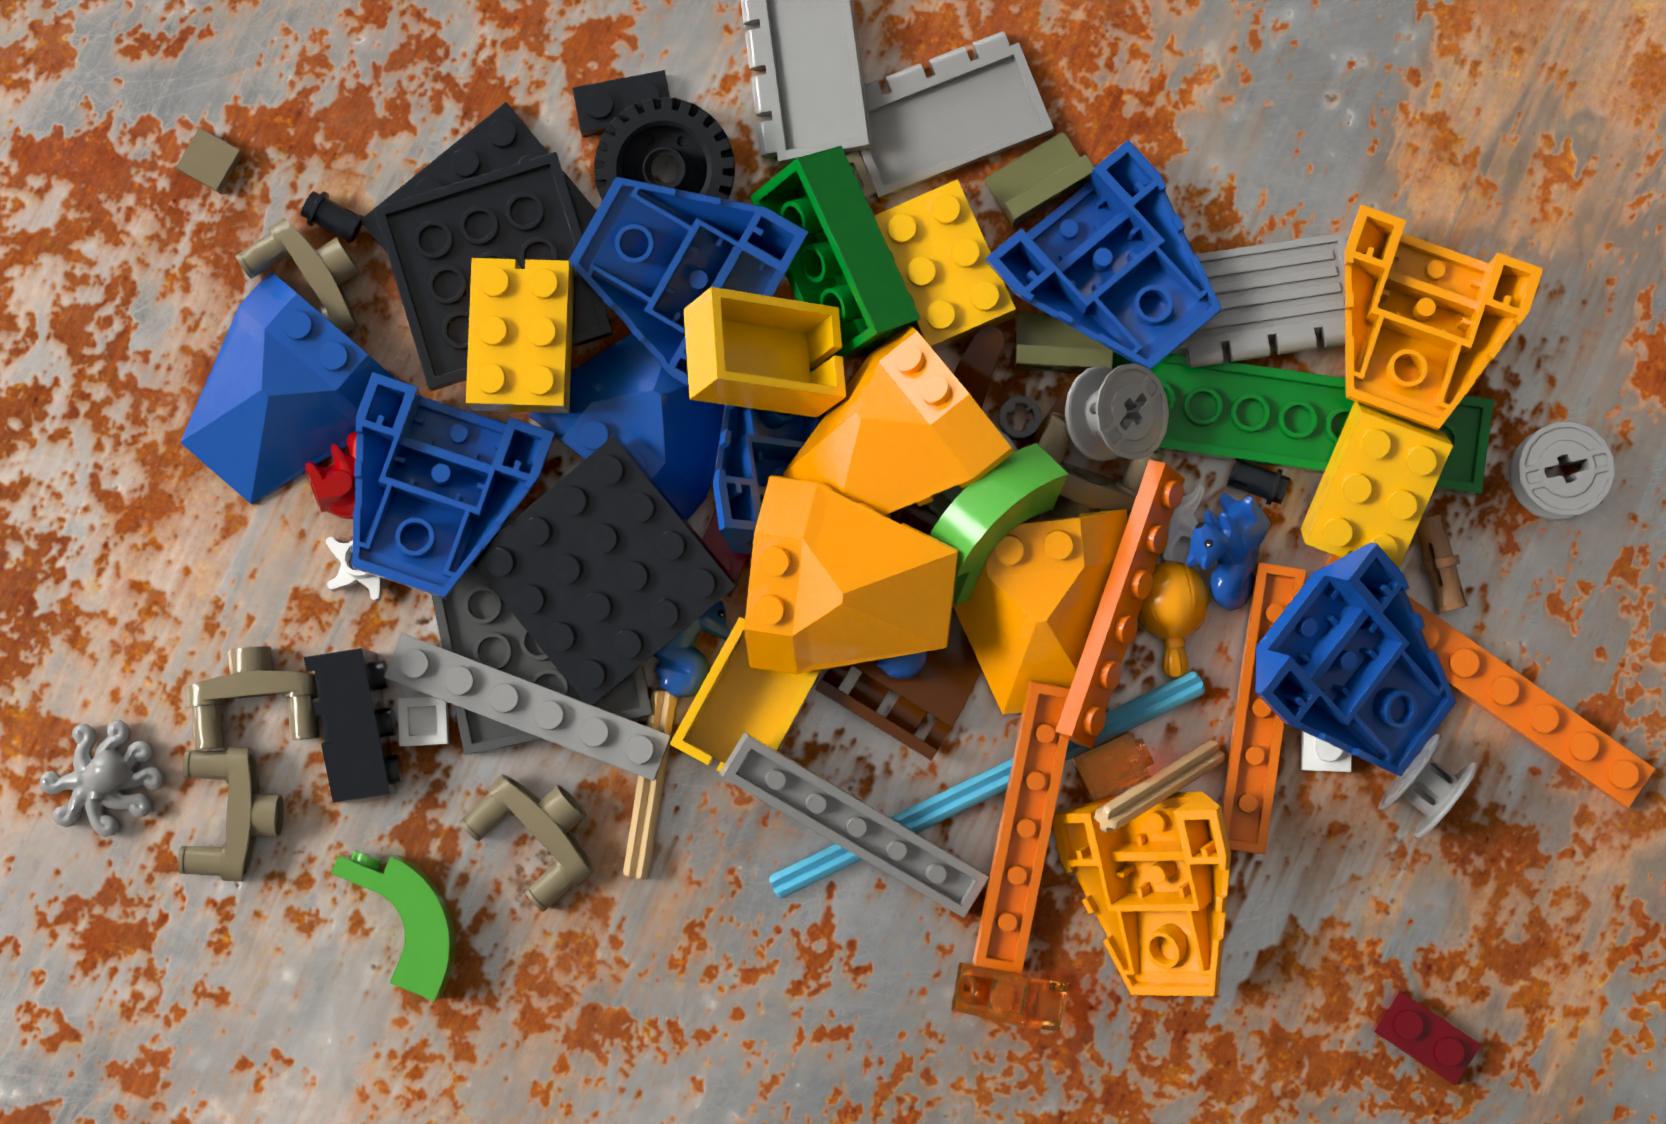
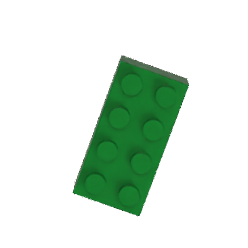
M842 146L796 158L750 196L754 205L766 207L808 231L805 240L785 275L797 301L839 307L842 348L828 357L825 362L834 355L842 356L843 362L870 354L888 338L920 320L914 300L904 284L895 264L894 256L888 249L875 220L874 213L866 201L855 177L854 169L849 163Z

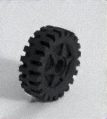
M660 97L635 103L623 110L611 121L605 129L596 149L594 174L601 200L604 199L615 177L728 200L735 178V161L732 146L726 133L708 112L685 100ZM662 154L672 156L678 163L677 176L674 180L667 183L656 180L651 172L653 160Z

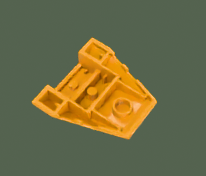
M1361 204L1345 248L1346 398L1438 431L1529 313L1543 268L1501 253H1497L1489 263L1404 234L1403 230L1407 220Z
M910 325L888 338L869 354L845 387L846 398L829 409L786 468L783 475L790 478L819 481L834 488L833 491L857 503L862 502L874 508L876 512L891 519L890 513L917 503L920 507L934 501L933 495L957 485L963 489L977 482L1015 451L968 391L918 331Z
M771 475L753 539L744 625L749 666L758 669L801 674L947 648L959 550L905 523L900 524L876 512L874 508L862 502L857 503L833 491L834 488L819 481Z
M1127 509L1079 514V517L1031 521L1019 524L997 544L987 558L970 599L956 606L953 604L1002 715L1022 713L1029 680L1071 687L1128 522Z
M1202 791L1176 792L1121 828L1115 829L1110 833L1100 830V823L1094 819L1096 809L1121 794L1055 811L1052 826L1060 860L1067 874L1074 872L1086 895L1082 902L1088 914L1095 912L1106 933L1107 938L1103 942L1130 994L1155 996H1215L1218 994L1231 850L1221 806Z

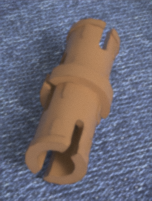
M1444 514L1421 519L1416 529L1425 560L1421 567L1423 573H1428L1438 614L1467 607L1468 602H1466L1456 566L1461 563L1459 555H1453L1444 523Z

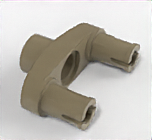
M284 218L268 228L270 231L268 235L235 255L239 264L251 279L286 256L289 260L293 258L323 304L320 306L322 310L320 313L345 335L357 328L353 311L341 285L360 273V271L337 237L316 250Z
M1051 412L1038 444L1068 473L1052 509L1053 515L1058 519L1079 517V514L1098 512L1099 510L1127 509V514L1130 515L1149 459L1162 462L1165 457L1164 452L1157 448L1146 458L1131 460L1123 479L1117 480L1067 464L1063 461V458L1072 439L1067 431L1065 415L1057 412Z
M271 646L228 650L230 674L204 680L185 688L187 708H192L195 750L224 748L221 705L225 704V700L282 694V698H287L291 740L320 738L318 715L315 716L312 702L313 699H316V695H318L315 674L273 671Z
M229 747L228 751L186 750L183 759V775L185 778L226 780L229 785L226 842L223 847L181 846L178 854L179 874L221 876L223 881L243 882L252 864L257 838H278L281 835L284 820L283 797L281 794L260 793L256 759L250 747Z
M502 774L488 787L489 793L460 820V824L476 841H480L509 813L515 815L554 856L553 860L555 863L525 891L532 903L544 912L574 884L580 886L594 871L587 854L571 832L587 814L577 800L560 785H556L545 797L540 799L516 780Z

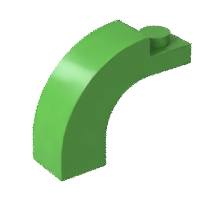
M1037 443L1015 451L983 478L968 485L949 505L929 536L959 550L953 604L955 606L970 599L987 558L1010 531L1024 521L1054 508L1068 473Z
M358 850L354 851L352 857L339 855L331 874L382 895L393 904L402 919L405 932L404 948L390 983L432 1001L441 999L453 969L456 935L449 906L437 885L419 867L398 855L390 856L385 870L379 869L380 859Z

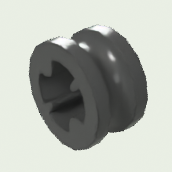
M1011 397L1000 409L998 417L999 427L1012 440L1022 441L1029 439L1035 434L1041 424V410L1037 403L1029 397ZM1016 406L1026 407L1025 414L1031 412L1033 416V421L1027 422L1023 431L1013 429L1014 422L1010 425L1007 423L1006 415H1012Z

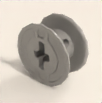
M1130 363L1120 365L1115 369L1105 366L1088 368L1075 378L1067 393L1065 406L1067 431L1075 447L1086 458L1099 462L1114 460L1118 457L1129 460L1146 458L1159 448L1167 432L1169 418L1167 395L1159 378L1147 367Z
M1574 421L1554 422L1528 435L1515 449L1509 465L1510 486L1518 502L1531 514L1547 520H1569L1597 507L1608 495L1615 476L1614 457L1605 439L1591 427ZM1575 464L1578 472L1565 478L1563 476L1547 478L1545 475V470H1549L1557 465L1566 467Z
M1440 734L1434 735L1426 742L1402 776L1397 775L1378 806L1379 810H1386L1402 796L1421 811L1424 815L1415 828L1414 837L1416 839H1421L1429 833L1448 813L1463 794L1478 768V764L1472 762L1453 776L1435 762L1432 757L1441 744L1442 735Z

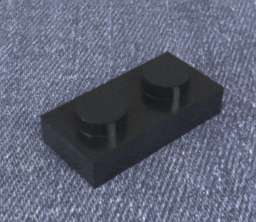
M665 70L572 88L582 137L604 133L607 126L618 114L635 103L652 98H670Z

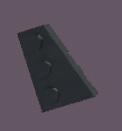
M363 648L304 657L306 672L315 671L318 698L313 699L312 702L315 716L321 715L325 741L321 746L333 803L398 794L396 784L403 782V772L399 755H392L389 736L396 735V723L392 707L385 708L383 689L389 688V680L384 678L387 671L385 660L378 661L376 652Z

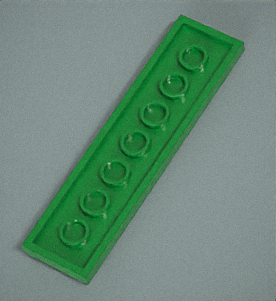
M1113 352L1112 369L1120 365L1133 363ZM1173 353L1151 370L1159 378L1167 395L1169 409L1167 432L1159 446V449L1229 460L1240 459L1249 463L1324 473L1355 402L1346 398V378L1229 361H1223L1221 364L1189 368L1185 355ZM1465 395L1439 430L1446 433L1453 447L1434 489L1471 495L1482 494L1494 399Z

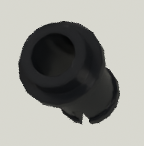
M312 191L306 199L300 214L307 219V225L313 227L317 224L345 239L350 244L356 239L363 226L361 220L364 216L358 215L330 200L329 193L325 191L321 194Z
M1236 459L1226 486L1266 499V505L1270 506L1272 502L1281 505L1290 478L1282 475L1283 470L1278 469L1275 473Z

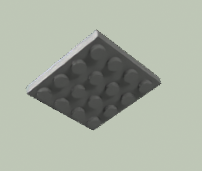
M473 564L445 599L431 594L443 649L584 702ZM643 665L593 706L629 720L653 715ZM454 705L464 755L466 756L543 739Z

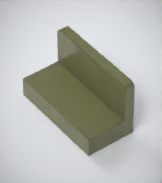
M1061 132L985 178V185L1011 227L1014 228L1088 183L1094 166L1086 154L1082 157L1079 156L1067 135Z
M1019 313L1017 315L1014 370L1081 374L1088 368L1098 366L1112 369V350L1053 316L1035 313Z

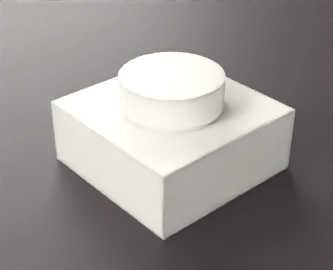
M435 697L398 698L399 746L450 744L448 702Z
M1301 731L1300 770L1351 772L1350 753Z

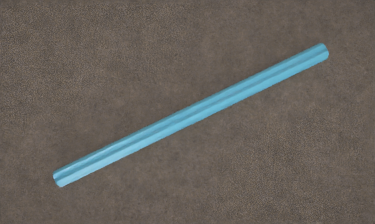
M1196 671L1189 672L1107 712L1105 726L1096 737L1093 748L1203 695L1206 692L1205 686ZM1069 740L1065 761L1092 748L1077 745ZM1013 758L912 806L891 818L918 833L1007 790ZM834 844L772 874L769 877V881L776 896L784 898L863 859Z

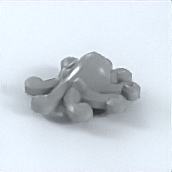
M115 720L108 725L107 733L109 737L98 746L94 757H92L91 753L97 741L95 729L88 724H79L73 728L72 736L77 743L73 760L74 772L61 777L55 771H47L41 776L39 782L44 793L50 795L73 790L68 806H59L53 811V820L57 825L63 827L75 825L79 820L82 809L85 807L89 821L96 833L108 837L115 835L119 825L116 818L103 814L104 806L118 810L129 809L136 817H145L150 813L152 807L147 795L142 793L124 795L122 790L137 788L143 785L152 791L161 789L164 784V775L160 769L152 766L144 768L140 772H133L138 762L146 763L152 759L154 749L149 743L144 741L132 743L124 756L117 751L121 745L130 739L131 730L127 723L122 720Z

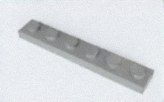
M403 633L399 637L384 676L388 680L652 781L656 779L672 737L671 735Z
M746 732L743 733L719 773L722 778L965 918L989 879V876L981 870Z

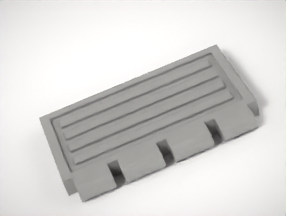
M741 0L744 25L760 24V28L745 32L749 69L751 71L766 70V74L751 78L755 114L759 117L772 115L773 119L757 124L761 157L777 156L780 163L789 164L798 157L837 146H842L845 153L873 148L854 0Z
M1004 31L972 43L977 57L973 61H970L964 46L929 59L934 75L932 77H926L921 63L886 76V83L890 91L888 94L883 95L877 80L865 84L873 148L858 151L877 190L876 196L878 201L1053 133V125L1019 43L1010 46Z
M1345 232L1194 254L1198 255L1222 310L1175 350V354L1185 353L1188 367L1195 368L1223 363V347H1227L1230 361L1235 362L1270 356L1269 340L1274 341L1277 355L1316 349V333H1320L1324 348L1345 345V248L1347 245Z

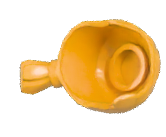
M1164 561L1155 565L1152 574V589L1143 600L1138 615V622L1144 630L1163 640L1165 652L1161 666L1166 676L1179 677L1186 674L1189 667L1188 656L1184 648L1186 646L1185 639L1197 632L1204 623L1208 612L1209 596L1204 580L1192 567H1187L1185 563L1178 561Z

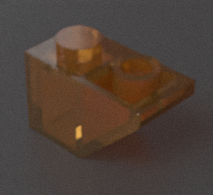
M1130 732L1113 738L1070 759L1090 802H1095L1150 778L1151 775L1147 767L1154 764L1143 739L1134 740Z
M959 962L951 1010L1020 1027L1060 1031L1068 983Z

